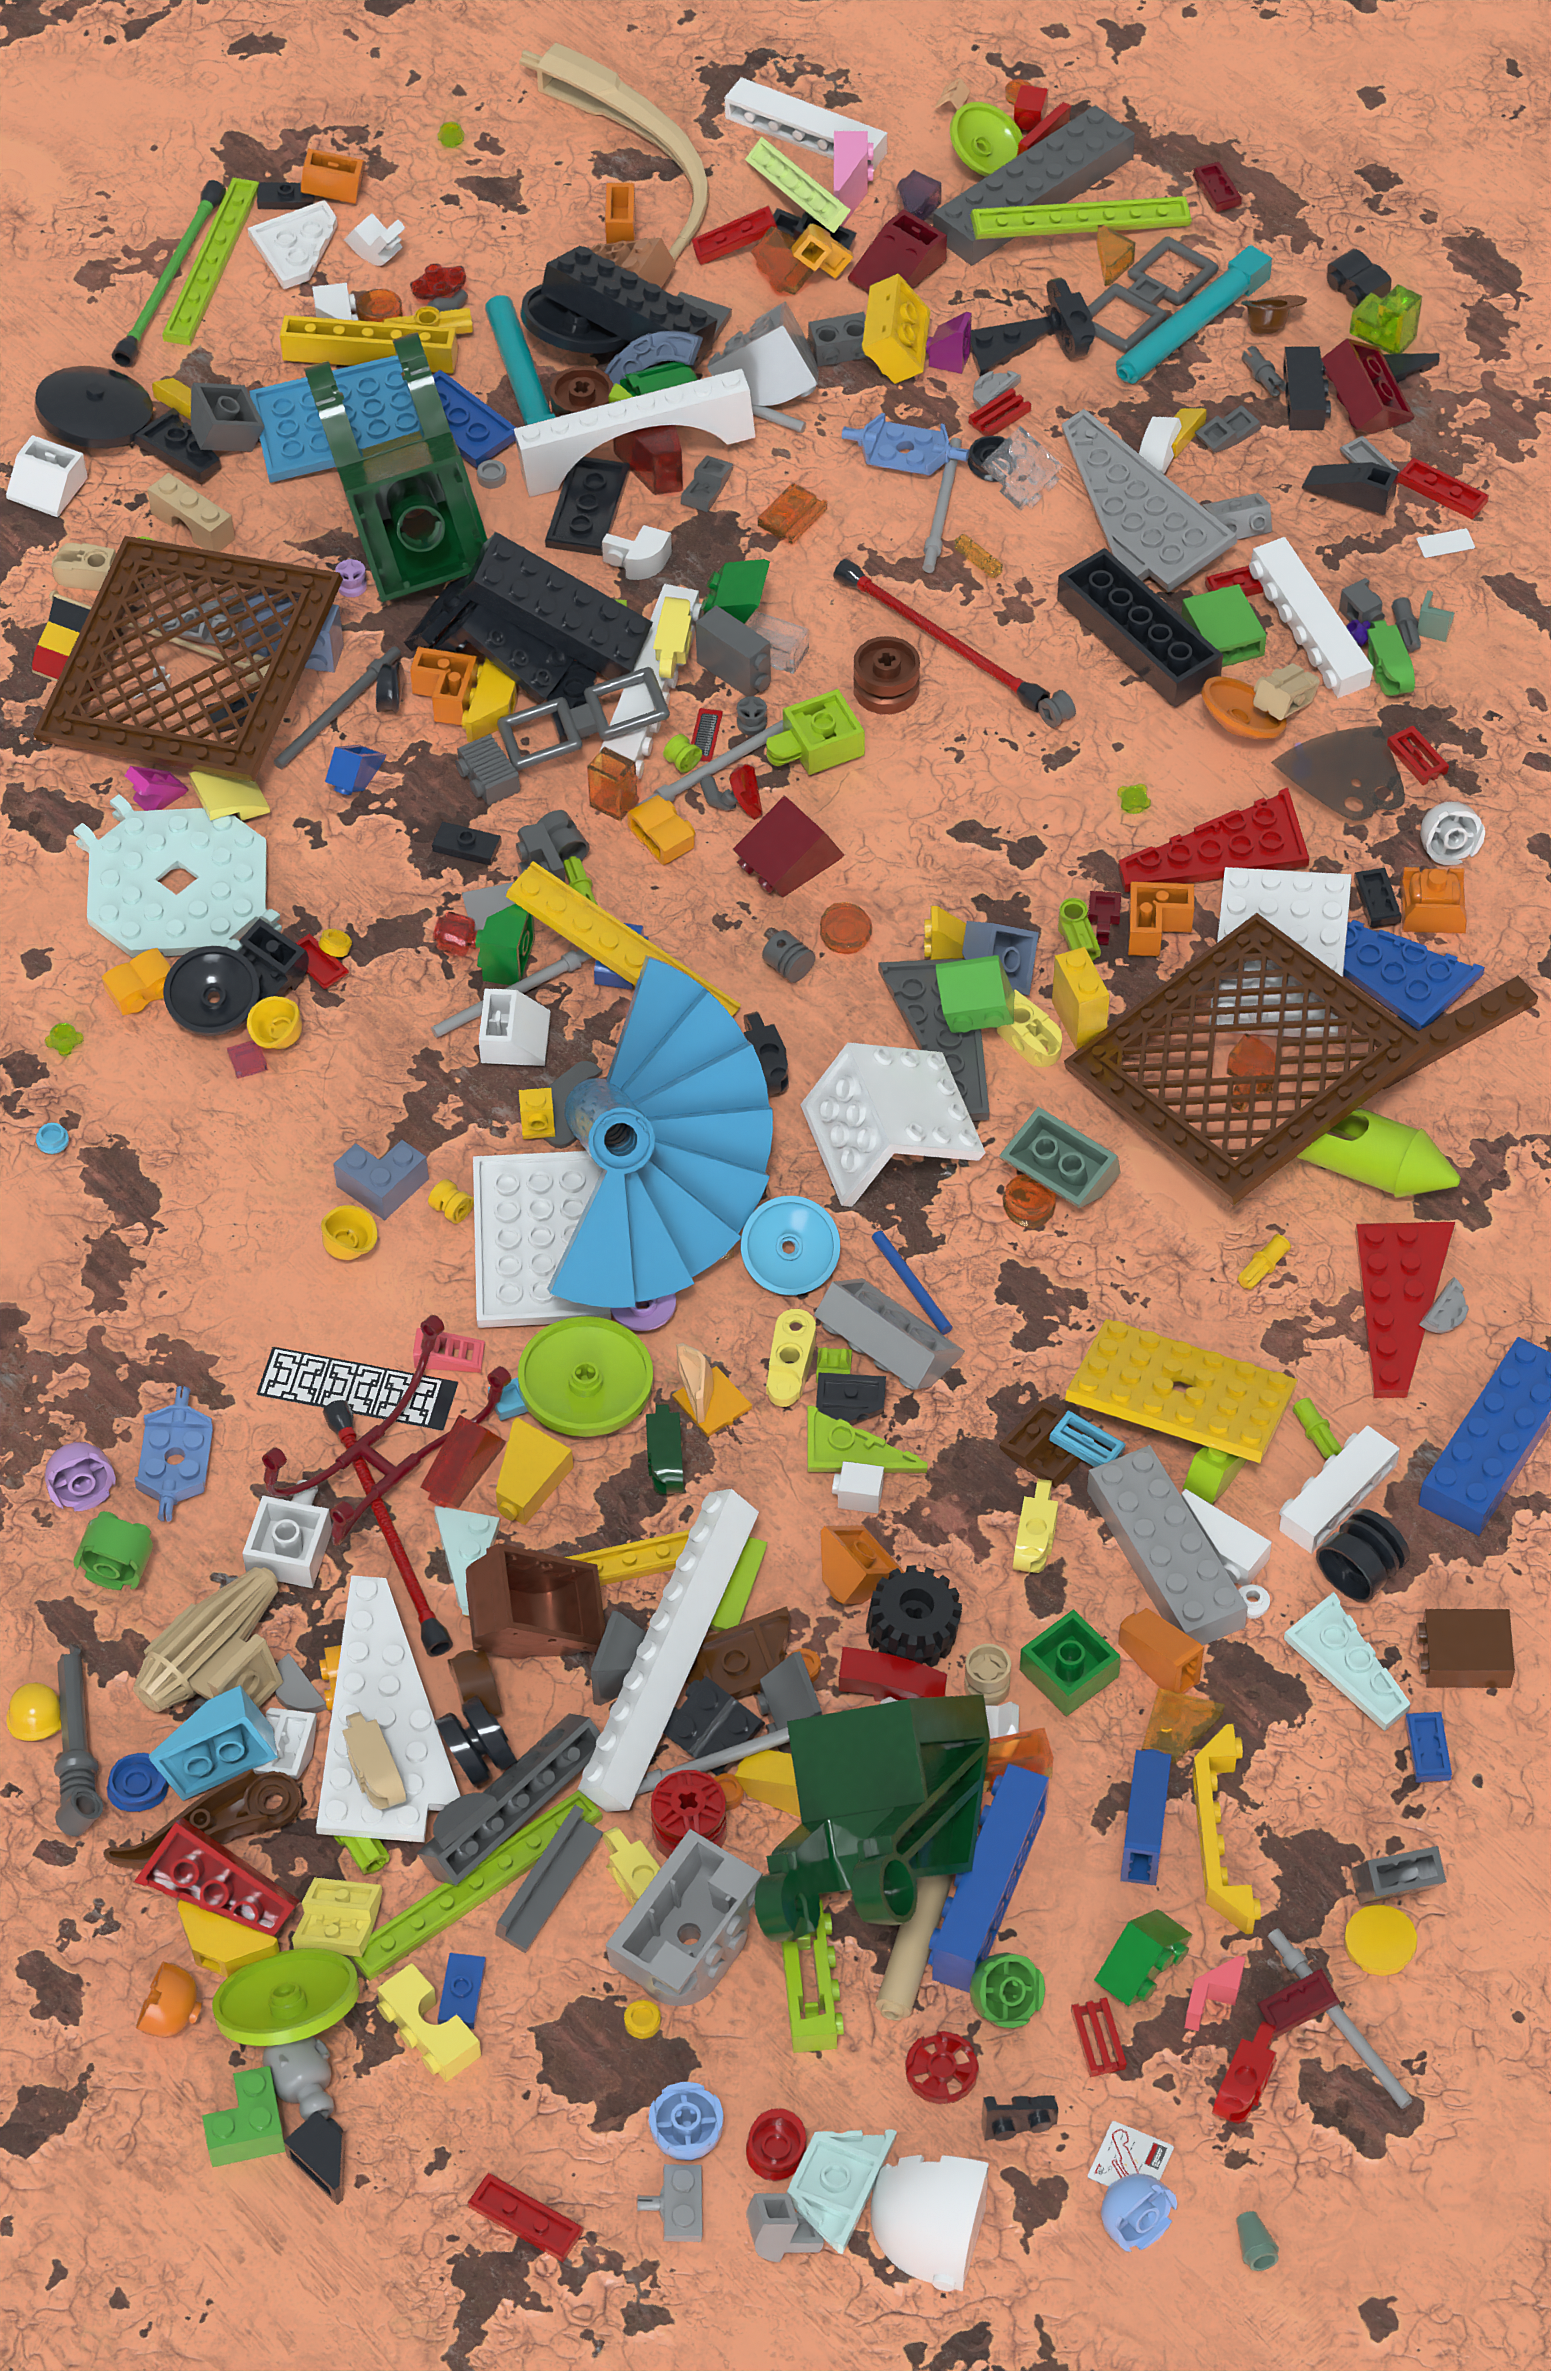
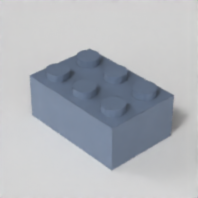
M258 593L248 598L247 602L250 608L266 599L262 593ZM286 597L273 605L277 612H280L293 604L290 598ZM332 604L305 668L316 671L335 672L344 647L339 605ZM269 606L254 615L257 621L261 622L274 614ZM292 614L282 619L285 627H287ZM251 617L242 621L243 631L255 625ZM277 621L262 630L266 637H269L282 629ZM259 632L244 639L247 648L263 640ZM281 639L270 644L274 652L276 651ZM267 646L251 654L252 657L255 654L264 657L271 655Z

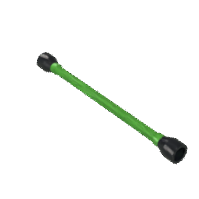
M216 180L206 182L200 194L198 210L132 330L117 343L112 352V359L118 365L130 367L135 361L139 352V342L146 326L206 217L210 215L214 208L221 204L226 194V188L222 183Z

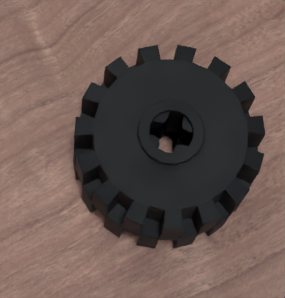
M916 1565L907 1566L905 1573H901L898 1568L890 1571L888 1579L882 1577L879 1580L876 1591H873L866 1622V1633H870L868 1642L871 1648L879 1647L878 1652L902 1657L921 1664L926 1663L929 1667L938 1665L939 1657L945 1659L950 1654L958 1631L962 1603H958L960 1595L956 1587L948 1589L950 1580L944 1575L939 1578L933 1576L935 1570L928 1567L925 1568V1572H918Z

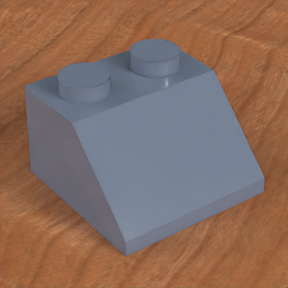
M967 921L962 954L966 960L999 955L1013 992L1016 989L1022 995H1030L1039 932L995 923Z

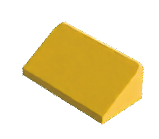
M174 378L152 383L154 398L170 408H175L178 413L191 420V389Z
M1180 409L1174 416L1180 419L1182 425L1171 446L1174 459L1195 437V432L1206 424V409Z

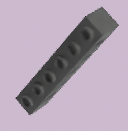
M569 1713L483 1792L494 1796L499 1805L444 1850L434 1836L417 1852L436 1880L456 1886L590 1762L596 1748V1741L601 1734L590 1717Z

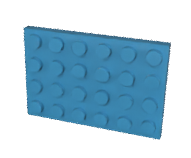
M397 355L332 371L339 392H343L345 400H342L358 448L364 449L419 430V421L406 382L402 379V368ZM307 377L249 391L251 399L265 426L260 435V442L270 483L336 467Z

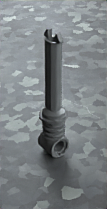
M70 1644V1654H61L60 1660L57 1662L63 1754L54 1765L55 1775L60 1780L61 1806L56 1811L55 1820L60 1830L65 1834L80 1836L101 1815L103 1803L95 1788V1774L99 1770L98 1761L88 1752L82 1658L78 1655L80 1648L77 1645Z

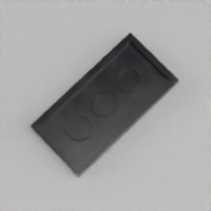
M582 457L566 475L545 539V547L603 556L602 541L606 533H611L630 474V464Z

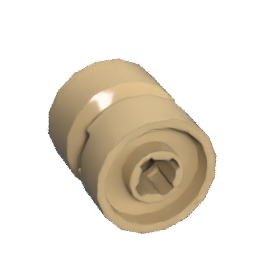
M981 1644L971 1649L966 1657L965 1693L966 1695L984 1694L985 1706H997L1004 1702L1009 1694L1011 1660L1003 1648L995 1644Z

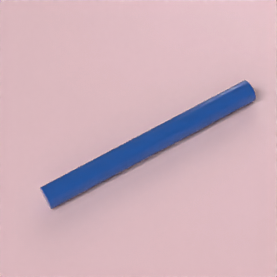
M882 1230L875 1232L872 1235V1240L942 1335L949 1333L953 1327L884 1232Z

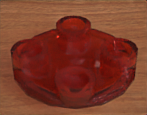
M434 263L425 268V274L410 283L412 294L418 299L434 300L435 298H445L456 293L464 286L466 273L463 266L441 267L439 263Z

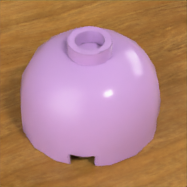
M73 1442L56 1450L48 1460L44 1473L50 1499L62 1509H64L63 1505L73 1507L74 1511L91 1509L105 1501L110 1495L108 1490L112 1483L113 1485L115 1484L116 1480L108 1457L100 1448L86 1442Z

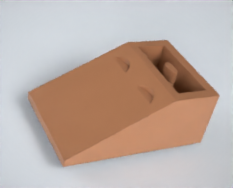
M643 238L636 241H619L611 244L600 243L591 248L593 253L612 260L619 267L634 272L638 277L661 288L676 265L662 238Z

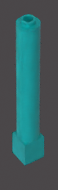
M1252 245L1245 248L1228 262V270L1117 360L1116 371L1119 378L1131 384L1136 383L1240 296L1245 294L1249 297L1270 279L1272 258Z
M505 295L491 298L485 305V311L525 426L556 418L555 414L551 413L512 299Z

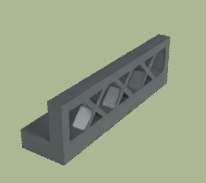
M574 1805L497 1922L495 1935L525 1954L602 1838V1831L582 1819L584 1810L577 1805Z

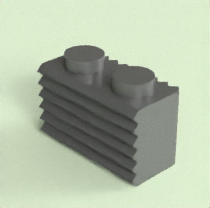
M491 734L457 748L458 759L455 760L456 768L462 777L467 776L469 778L470 787L475 797H482L486 804L491 806L492 803H497L498 800L502 801L503 798L507 799L508 796L519 793L518 771L515 770V767H513Z

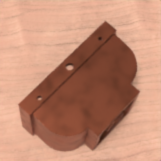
M497 1543L486 1548L487 1554L472 1562L466 1568L467 1583L465 1585L473 1650H484L487 1653L522 1660L532 1655L554 1657L572 1655L583 1651L594 1653L598 1651L605 1632V1621L597 1564Z

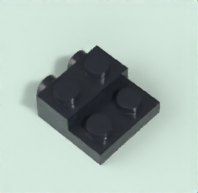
M705 1676L702 1681L696 1679L689 1685L685 1692V1696L688 1699L680 1709L677 1707L673 1708L663 1733L695 1759L754 1739L765 1725V1722ZM736 1761L710 1770L719 1776L722 1773H727Z

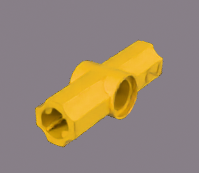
M424 306L419 308L415 315L383 319L384 323L456 328V334L473 332L470 308L439 312L435 307Z

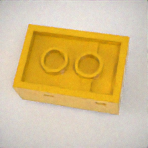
M899 273L870 286L862 349L865 355L870 357L879 366L880 371L887 375L894 384L924 371L931 312L929 307Z

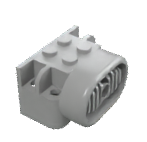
M689 1829L606 1943L610 1966L640 1984L649 1996L663 2004L686 2006L703 2000L715 1989L745 1945L748 1925L750 1923L749 1910L755 1903L756 1885L763 1874ZM688 1939L698 1940L692 1945L683 1944Z

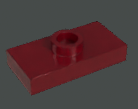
M1219 161L1193 168V177L1215 212L1242 204L1241 195Z
M1321 1968L1257 2004L1267 2023L1277 2026L1275 2037L1278 2038L1341 2002Z

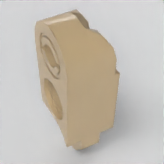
M66 543L59 549L57 555L52 560L53 577L59 585L64 587L99 591L116 556L115 549L87 543Z
M360 1711L347 1715L348 1729L342 1730L347 1747L348 1760L361 1792L366 1793L369 1803L376 1809H384L405 1802L406 1795L399 1772L377 1720L365 1722Z

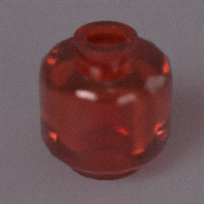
M447 912L443 917L438 916L432 941H436L438 950L463 957L468 953L469 948L476 949L475 942L478 930H475V920L472 917L454 912Z

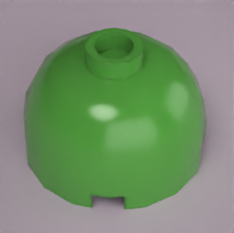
M1004 1952L987 1957L977 1966L975 1973L971 1977L969 1990L971 2002L980 2016L994 2025L1016 2028L1027 2024L1030 2021L1028 2018L1033 2015L1034 2011L1040 2010L1045 1995V1984L1040 1969L1035 1968L1029 1958Z

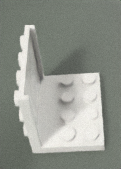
M847 1042L800 1104L841 1206L852 1207L894 1153L979 1161L986 1153L942 1052Z

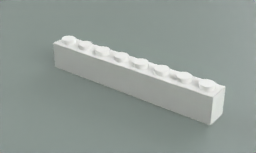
M664 584L650 619L653 622L632 672L645 667H651L668 706L670 700L669 690L676 687L678 680L677 669L679 665L683 666L684 664H676L672 679L659 677L660 661L656 660L653 646L664 599L667 596L688 599L690 601L691 643L695 634V621L702 617L703 611L701 610L702 604L699 603L698 590ZM645 681L623 689L610 726L655 710ZM661 721L615 738L604 740L595 762L596 783L632 790L636 778L641 779L644 770L643 759L651 753L653 745L652 736L653 733L659 732Z

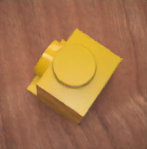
M551 1088L519 1090L523 1139L555 1137Z

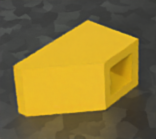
M931 906L930 919H924V957H930V960L965 958L962 950L966 923L938 906Z

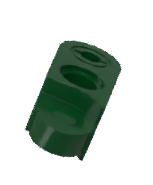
M655 1403L656 1412L646 1414L649 1476H652L653 1489L658 1494L684 1493L680 1412L670 1413L669 1403Z

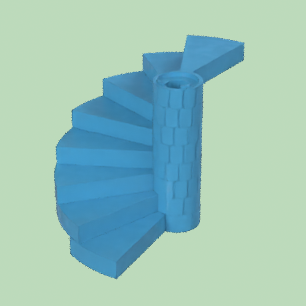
M646 955L607 1079L593 1078L579 1083L569 1093L565 1102L566 1107L564 1108V1116L568 1127L587 1150L588 1154L603 1168V1171L547 1290L550 1294L590 1306L610 1308L635 1307V1302L660 1298L695 1284L692 1277L713 1265L741 1239L738 1233L757 1207L770 1178L765 1171L771 1151L773 1109L769 1106L765 1077L752 1043L747 1041L736 1021L706 988L683 971L666 962Z

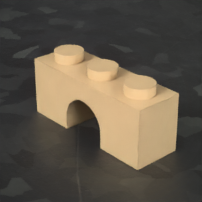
M169 472L147 489L151 513L171 527L181 520L184 521L191 531L193 542L201 548L220 552L235 540L232 516Z

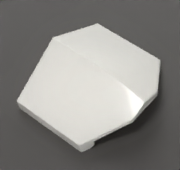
M270 1707L265 1714V1718L273 1727L278 1758L254 1768L256 1774L271 1771L283 1772L293 1779H299L313 1756L317 1722L316 1713Z

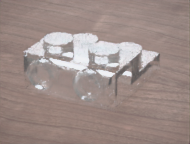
M1019 426L981 466L1003 485L999 492L1022 511L1026 506L1032 509L1043 497L1040 492L1044 488L1049 492L1058 483L1060 478L1057 474L1064 465L1026 430Z

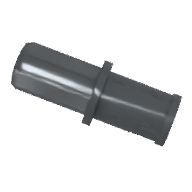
M1401 597L1394 600L1391 607L1396 619L1395 625L1398 627L1407 652L1412 653L1421 647L1417 630L1419 622L1413 615L1410 600Z

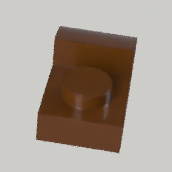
M474 1650L462 1651L455 1658L447 1660L450 1673L457 1686L461 1706L469 1699L478 1695L489 1714L491 1712L494 1716L503 1714L493 1673L484 1650L476 1652Z

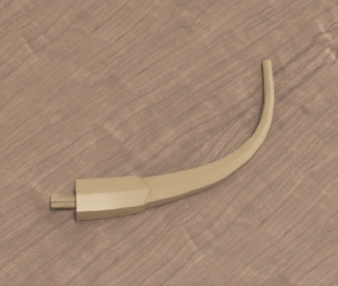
M555 43L543 57L524 50L519 64L537 71L538 92L570 104L594 116L604 115L657 145L683 170L692 187L693 202L686 225L669 249L675 261L695 235L708 206L709 185L704 166L688 136L674 121L649 100L622 82L616 72L593 59L559 43Z

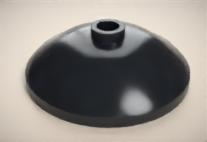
M205 946L186 953L173 964L164 983V1001L172 1019L183 1029L203 1036L222 1035L237 1029L247 1021L250 1010L259 1001L260 983L253 965L241 953L223 946ZM212 997L220 998L216 1003L209 1002Z

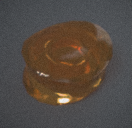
M385 288L373 289L360 295L356 303L355 314L358 316V321L384 322L383 319L403 317L402 301L391 290Z
M849 902L834 903L821 916L820 937L825 946L831 951L839 954H852L866 946L872 934L873 926L866 912L858 905Z
M1026 1174L1019 1175L1010 1180L1002 1197L1003 1207L1007 1216L1014 1223L1026 1228L1034 1229L1044 1225L1053 1217L1056 1208V1193Z

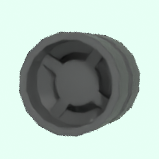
M555 810L540 818L537 823L543 822L562 864L571 856H575L583 861L589 852V843L577 829L568 813L563 810Z

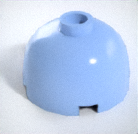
M679 2082L669 2085L662 2090V2094L650 2106L649 2128L653 2140L664 2154L672 2158L693 2160L703 2157L714 2149L722 2134L724 2116L720 2101L715 2094L713 2096L709 2091L704 2090L703 2085L698 2083Z
M1134 2173L1114 2181L1106 2191L1100 2212L1104 2229L1125 2251L1132 2252L1129 2247L1137 2246L1140 2250L1147 2248L1157 2241L1172 2221L1167 2216L1171 2207L1176 2211V2195L1161 2181L1151 2175Z

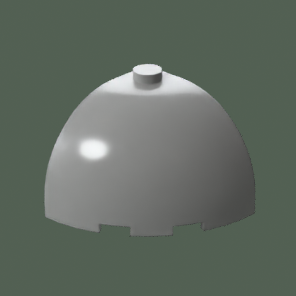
M786 301L754 320L755 323L745 335L742 331L734 335L725 343L724 353L722 355L720 352L715 353L707 366L712 376L742 369L750 389L751 404L759 406L780 404L798 395L805 397L816 389L815 386L818 385L819 378L813 353Z

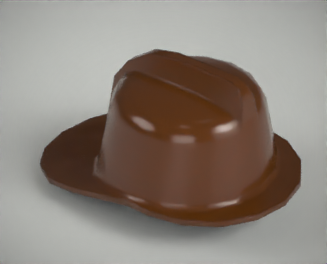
M1282 295L1257 301H1242L1241 304L1247 306L1251 332L1255 334H1270L1277 332L1285 325L1290 308L1305 304L1307 298L1299 295Z

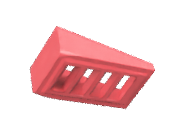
M421 1328L416 1329L413 1349L414 1368H417L422 1353L421 1344L424 1334ZM442 1332L437 1336L434 1350L430 1352L425 1369L481 1373L485 1341ZM439 1348H445V1353L439 1354ZM453 1349H459L458 1357L452 1356ZM467 1350H473L472 1360L466 1359Z

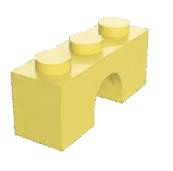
M413 1963L377 1988L379 1998L377 2008L387 2022L394 2021L401 2029L399 2034L409 2048L412 2049L416 2046L422 2053V2062L431 2074L439 2073L445 2082H448L481 2057L479 2040L458 2015L440 2025H432L422 2019L423 2015L437 2004L433 1986Z

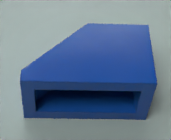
M362 745L337 746L334 748L325 782L334 785L336 792L345 795L364 791L385 761L386 754Z

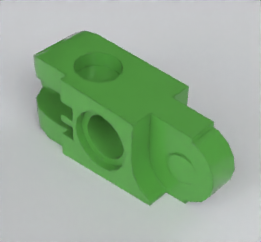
M1385 620L1371 621V626L1367 629V659L1373 666L1372 674L1376 684L1379 683L1385 695L1392 696L1413 692L1415 688L1414 669L1397 625L1387 626Z

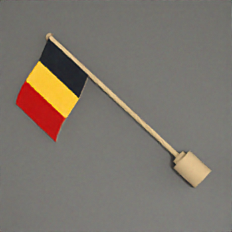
M53 590L49 594V598L52 601L49 620L34 652L32 672L57 682L92 606L59 595L57 590ZM132 622L126 625L134 628ZM155 629L148 632V634L156 637L162 636V633ZM177 637L169 640L175 644L224 661L222 654ZM258 654L253 656L255 663L266 658ZM247 659L246 662L237 661L233 665L245 669L252 664ZM270 664L259 669L263 678ZM256 672L245 677L246 682L249 684L260 680ZM91 686V688H90V690H89L88 693L94 691L93 688H92V686Z

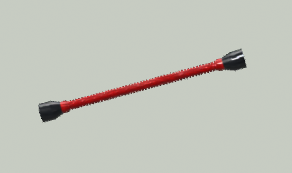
M845 558L836 566L833 574L834 579L845 586L867 592L884 605H887V607H890V609H893V611H896V613H899V615H902V617L1010 687L1011 691L1018 695L1022 703L1034 712H1039V701L1044 698H1050L1049 691L1040 685L1016 678L881 589V587H878V585L872 583V580L865 576L861 568L851 560Z
M336 1400L329 1403L323 1409V1415L328 1427L338 1435L341 1443L344 1444L347 1450L357 1441L354 1431L353 1413L348 1402L345 1400ZM360 1456L352 1464L367 1496L375 1485V1481L366 1460ZM376 1498L370 1506L419 1615L418 1621L421 1625V1641L429 1656L443 1655L453 1646L447 1628L437 1620L434 1612L430 1610L383 1499Z

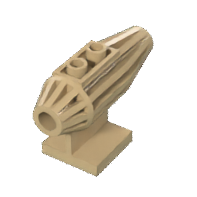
M253 1567L198 1604L194 1605L191 1603L144 1650L146 1657L133 1687L138 1699L152 1711L159 1712L189 1700L197 1693L209 1700L241 1685L259 1708L283 1683L266 1640L254 1634L246 1642L279 1590L277 1586L278 1579L274 1573L265 1567L262 1569Z

